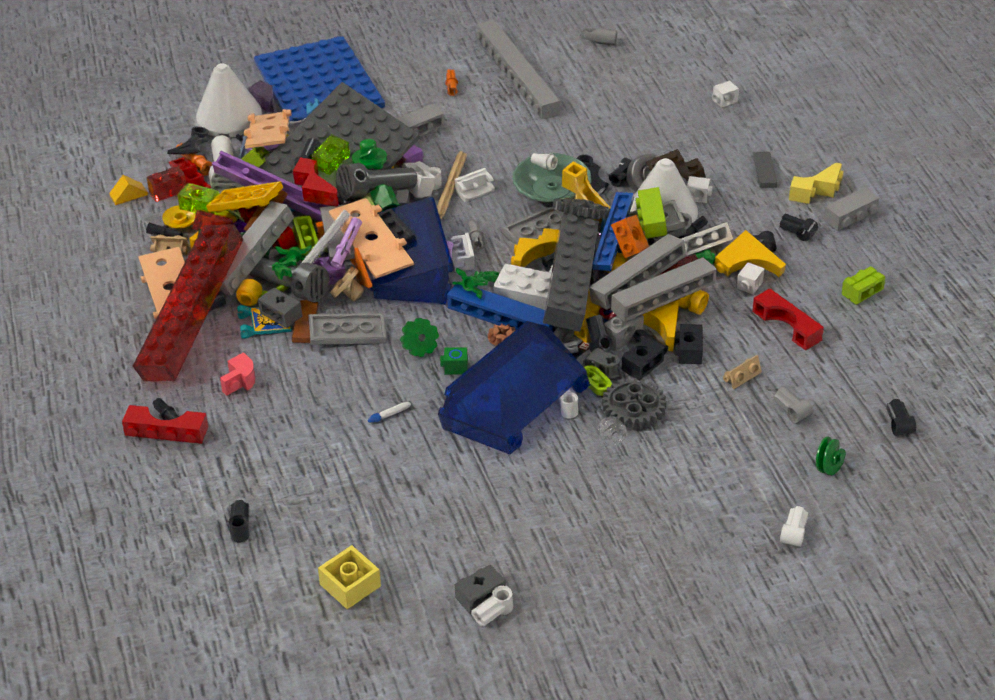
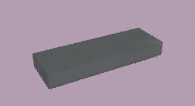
M753 152L759 188H776L777 179L771 153Z

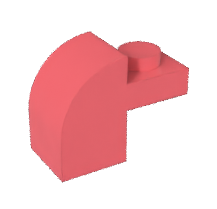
M244 352L228 360L229 373L220 377L222 392L227 396L242 387L247 391L250 390L256 380L253 361Z

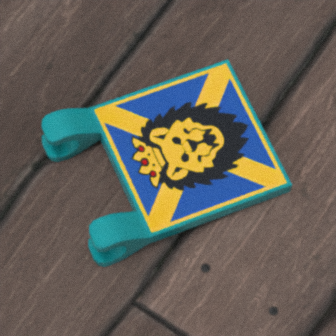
M244 305L237 307L239 319H245L250 315L253 327L249 325L240 326V336L243 339L258 334L292 332L291 325L285 328L262 315L259 307L250 308Z

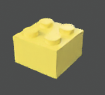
M352 545L318 567L320 585L346 609H349L381 587L380 569Z

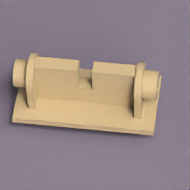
M164 235L150 236L154 244L150 246L151 252L179 247L182 255L187 253L189 243L186 237L178 235L174 237H166Z
M758 355L751 359H746L744 363L731 371H726L723 375V380L731 382L732 388L735 389L760 374L762 370Z

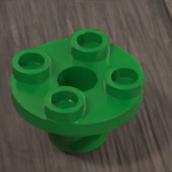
M373 139L362 140L360 142V149L352 155L353 163H361L367 169H381L387 161L386 151L377 148L376 141Z

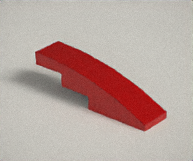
M186 157L169 162L176 176L196 198L202 197L204 192L211 188L205 182L204 176L197 171L196 165Z

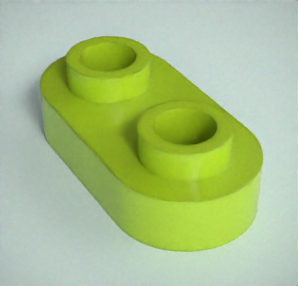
M588 365L581 369L582 382L596 395L603 396L604 392H607V387H612L611 380L596 366Z

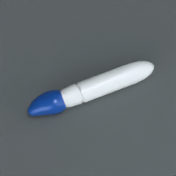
M403 402L380 413H375L369 417L368 422H379L381 419L408 409L411 403Z

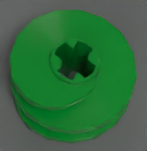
M827 436L821 441L816 455V467L819 472L832 476L843 465L846 451L840 448L838 439H831V437Z

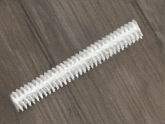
M346 210L341 212L340 216L324 233L323 237L320 238L319 242L304 258L302 263H315L316 257L322 254L323 248L326 249L327 245H329L328 243H330L329 241L335 238L334 236H336L335 234H337L336 232H338L339 228L342 229L343 223L349 220L348 218L351 215Z

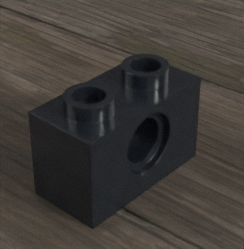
M680 324L679 331H675V343H679L675 344V356H679V364L702 365L703 325Z
M648 337L644 338L631 350L623 354L621 370L640 381L664 361L665 347Z

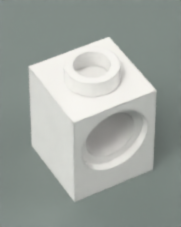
M731 81L713 86L712 100L721 108L737 103L739 88Z
M689 176L687 188L695 202L707 203L708 196L711 197L713 186H710V179Z
M748 262L738 274L737 289L754 294L763 283L764 268Z

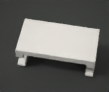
M483 168L456 178L455 193L464 202H468L494 192L495 187L490 183L494 180L487 172V169Z
M469 233L453 236L451 241H460L458 244H453L454 248L452 250V262L455 272L456 268L463 271L474 270V253Z

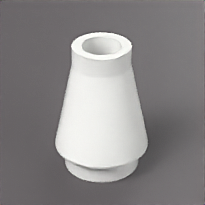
M534 153L531 156V163L550 171L556 168L558 159L552 153Z

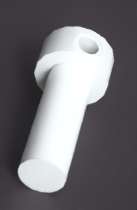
M220 135L212 140L211 146L214 162L220 156L219 152L221 150L233 156L231 140L228 137ZM213 166L210 167L209 179L211 188L220 191L231 189L234 185L237 188L244 187L215 173Z

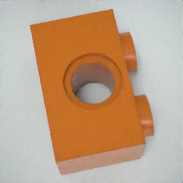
M637 215L611 224L624 258L639 254L649 247Z

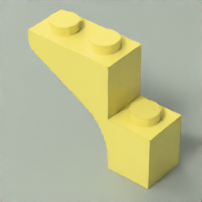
M834 163L812 177L794 176L790 186L789 200L809 204L811 198H815V194L834 197L835 191H839L840 183L843 179L844 171H841L842 164Z

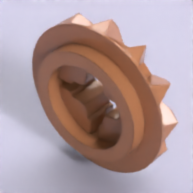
M503 324L500 326L494 325L493 328L489 329L488 340L495 346H510L518 339L516 328L511 327L510 324L506 326Z

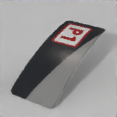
M582 341L578 345V353H572L567 362L581 366L583 360L590 353L589 343Z

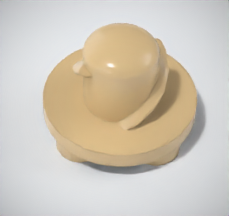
M351 266L344 277L339 279L333 286L334 288L330 291L331 296L336 298L343 292L352 301L359 299L364 292V287L353 279L359 270Z

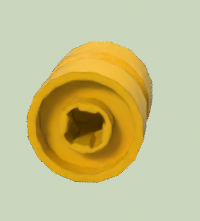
M699 290L678 299L679 307L683 309L688 308L690 312L701 315L708 304L709 293Z

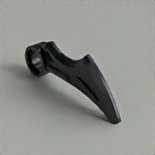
M200 126L193 127L191 129V138L182 145L167 150V154L185 155L200 153L198 146L208 142V129Z
M579 155L577 157L578 160L588 163L585 165L591 172L590 185L601 195L608 188L609 183L599 177L600 166L593 162V158L590 155Z

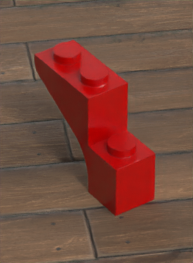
M300 157L293 169L294 183L302 186L303 200L337 207L339 205L337 188L318 176L317 160Z

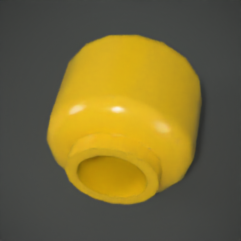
M244 279L237 289L236 298L245 306L257 304L263 291L261 284L254 279Z

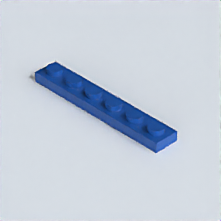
M616 192L593 260V270L611 271L619 248L611 224L629 217L634 201V193Z

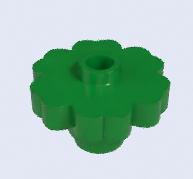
M416 318L414 322L408 321L402 328L404 335L401 336L400 341L403 349L409 350L410 355L423 357L425 353L431 354L438 346L435 341L439 338L437 327L430 325L428 319Z

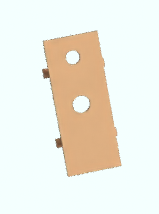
M283 109L280 113L257 116L254 113L248 115V122L251 121L250 127L244 130V136H247L245 148L285 143L287 131H289L290 116H292L291 110Z
M367 198L329 210V214L334 221H336L343 210H346L350 215L352 213L360 214L356 218L362 221V225L357 232L352 246L359 249L363 262L375 279L414 265V262L402 247L407 244L405 239H396L378 215V212L382 211L379 205H371ZM349 216V220H346L345 223H343L344 225H342L343 227H341L342 229H340L343 232V234H345L351 222V219L353 218L352 216ZM368 234L378 236L376 240L372 241L367 240L365 237Z
M179 247L138 256L144 276H140L141 281L148 285L156 308L153 316L154 319L160 320L162 328L205 318L201 302L198 300L188 267L185 264ZM160 261L167 262L165 265L162 266L157 265V263ZM172 283L176 285V288L172 290L164 289V286Z

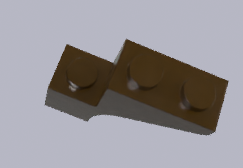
M678 149L646 161L650 172L659 160L669 159L673 161L681 177L687 183L689 176L706 178L704 167L699 159L695 158L685 163Z

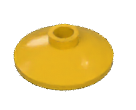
M188 205L170 207L162 215L163 223L171 228L188 227L198 218L196 209Z

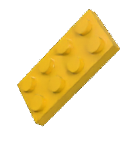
M279 181L224 189L206 207L208 212L216 211L217 213L228 209L234 211L243 207L249 209L257 205L263 207L268 205L269 201L278 195V192L283 189V185Z

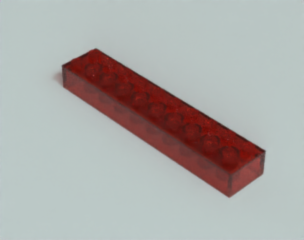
M234 224L204 225L132 366L143 381L176 380L244 240Z

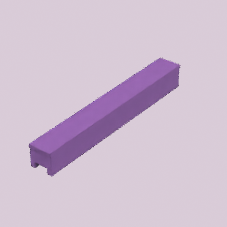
M222 150L219 152L220 156L216 162L213 161L212 166L215 173L243 186L281 181L283 185L281 190L288 194L282 204H286L288 207L307 216L310 215L311 218L317 221H322L320 207H329V205L304 201L301 187Z

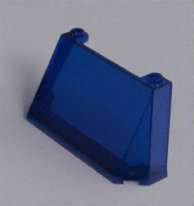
M434 197L391 208L416 237L415 241L403 247L414 262V265L376 279L374 277V280L371 281L373 287L370 288V291H373L375 299L445 305L447 294L451 290V283H448L449 272L453 271V263ZM368 234L366 235L367 240L372 241L376 240L378 236L375 234Z
M526 321L446 387L444 393L446 399L443 407L439 408L438 417L443 430L453 432L504 453L512 454L522 445V429L571 387L575 392L582 393L590 386V382L585 368L548 326Z

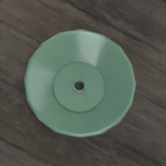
M552 153L558 159L554 170L548 171L531 163V157H528L517 165L512 175L513 184L521 194L533 200L553 203L554 199L575 198V193L562 187V170L574 161L587 168L589 183H591V172L584 162L573 156Z

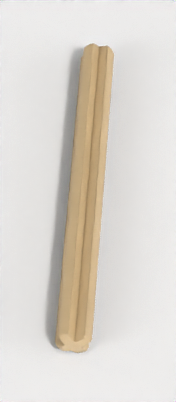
M460 151L456 156L436 207L434 216L438 217V219H442L446 213L455 189V179L460 176L467 158V154L463 153V151Z

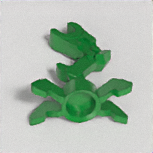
M310 245L301 250L298 247H291L287 250L276 246V250L280 254L287 255L272 265V271H275L278 279L283 280V276L292 277L291 268H288V266H297V262L300 259L304 260L306 258L302 254L309 251L312 246Z
M456 268L457 274L461 275L463 280L454 281L452 284L462 285L466 291L472 290L481 299L482 291L477 286H486L488 281L495 283L500 273L496 271L478 272L476 270L474 276H467L465 271Z

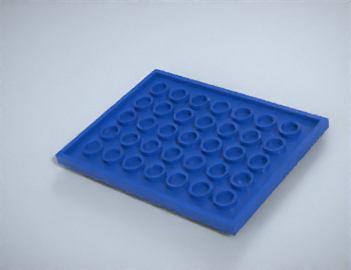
M337 36L328 40L306 43L302 46L254 56V63L281 111L283 109L291 110L292 116H290L289 122L305 119L307 117L306 104L311 102L313 105L315 98L321 103L341 82L380 108L385 107V101L344 36Z

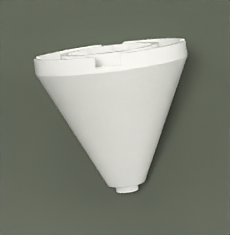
M221 63L214 67L197 110V126L208 129V135L213 137L220 136L219 134H229V138L236 137L235 135L237 134L243 135L244 130L250 127L251 121L248 122V115L252 113L255 116L262 115L261 106L230 66Z
M669 159L659 160L638 190L659 187L662 203L675 200L679 211L689 214L693 223L698 218V208L674 162ZM638 190L634 195V201L630 212L638 210L635 201V198H639Z

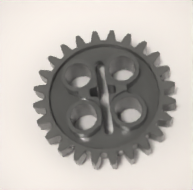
M559 198L553 201V209L591 219L608 218L611 209L584 199Z
M626 378L625 383L619 380V385L612 383V388L607 387V392L603 394L602 406L605 416L610 417V422L616 420L617 426L622 423L624 428L631 425L632 429L635 426L642 429V426L645 424L649 428L650 422L657 424V419L661 420L662 415H665L666 395H663V390H658V385L652 387L651 381L646 384L644 379L638 382L637 378H634L633 382Z

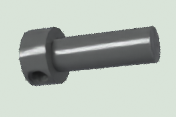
M347 163L340 165L336 173V188L339 195L344 199L364 198L368 191L375 190V187L380 184L388 185L392 189L414 188L417 184V174L414 168L367 170L361 163Z
M262 257L249 273L252 277L292 289L294 296L310 302L321 300L329 287V273L326 268L309 262L302 263L298 267L288 266V268H291L292 277L283 276V280H280L276 276L275 271H272V265L278 261Z

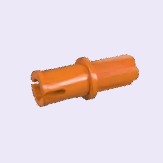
M448 69L446 73L447 79L445 80L447 93L450 96H455L458 93V80L455 70Z

